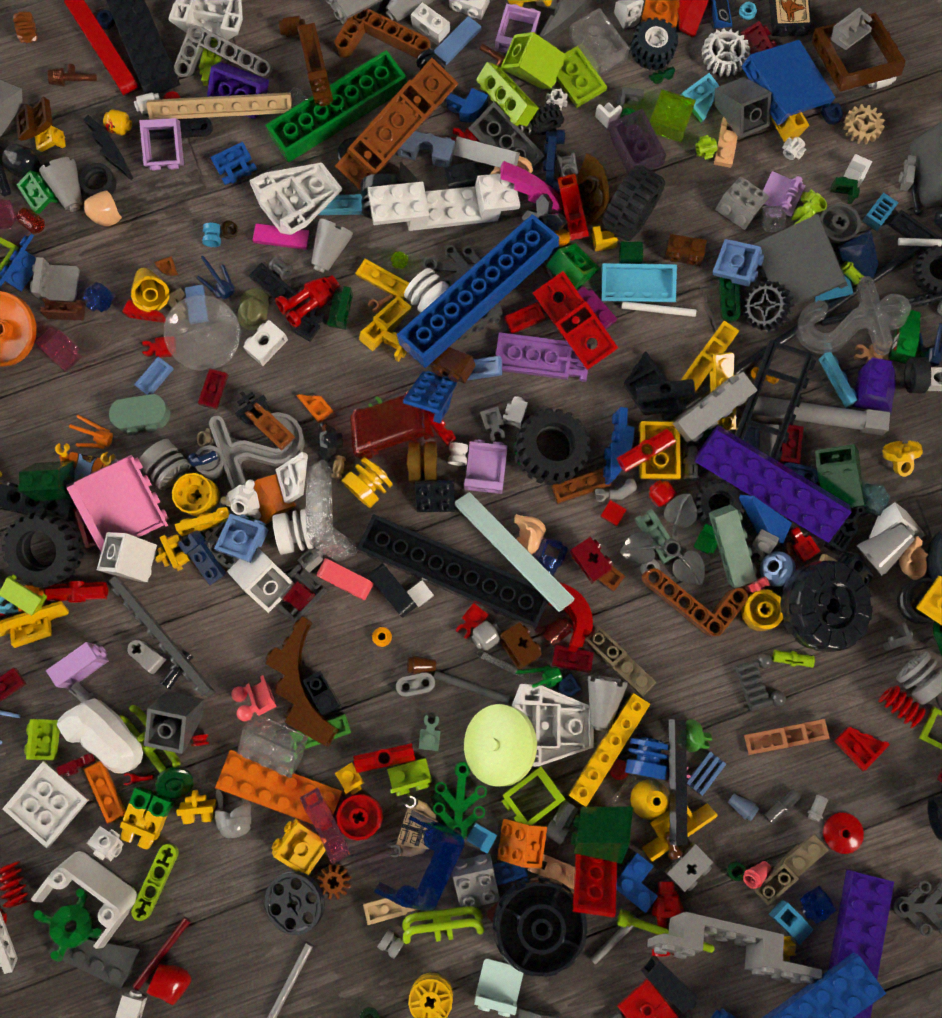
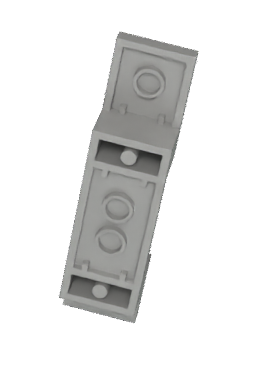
M684 912L670 918L668 934L663 933L648 939L647 948L654 949L655 953L667 954L669 952L674 953L676 958L686 959L687 956H695L696 953L703 951L704 937H708V935L714 936L717 941L727 942L731 940L734 941L735 945L746 946L744 970L752 971V975H771L773 980L784 981V979L791 980V984L803 985V982L813 983V980L822 979L821 969L783 961L784 934Z

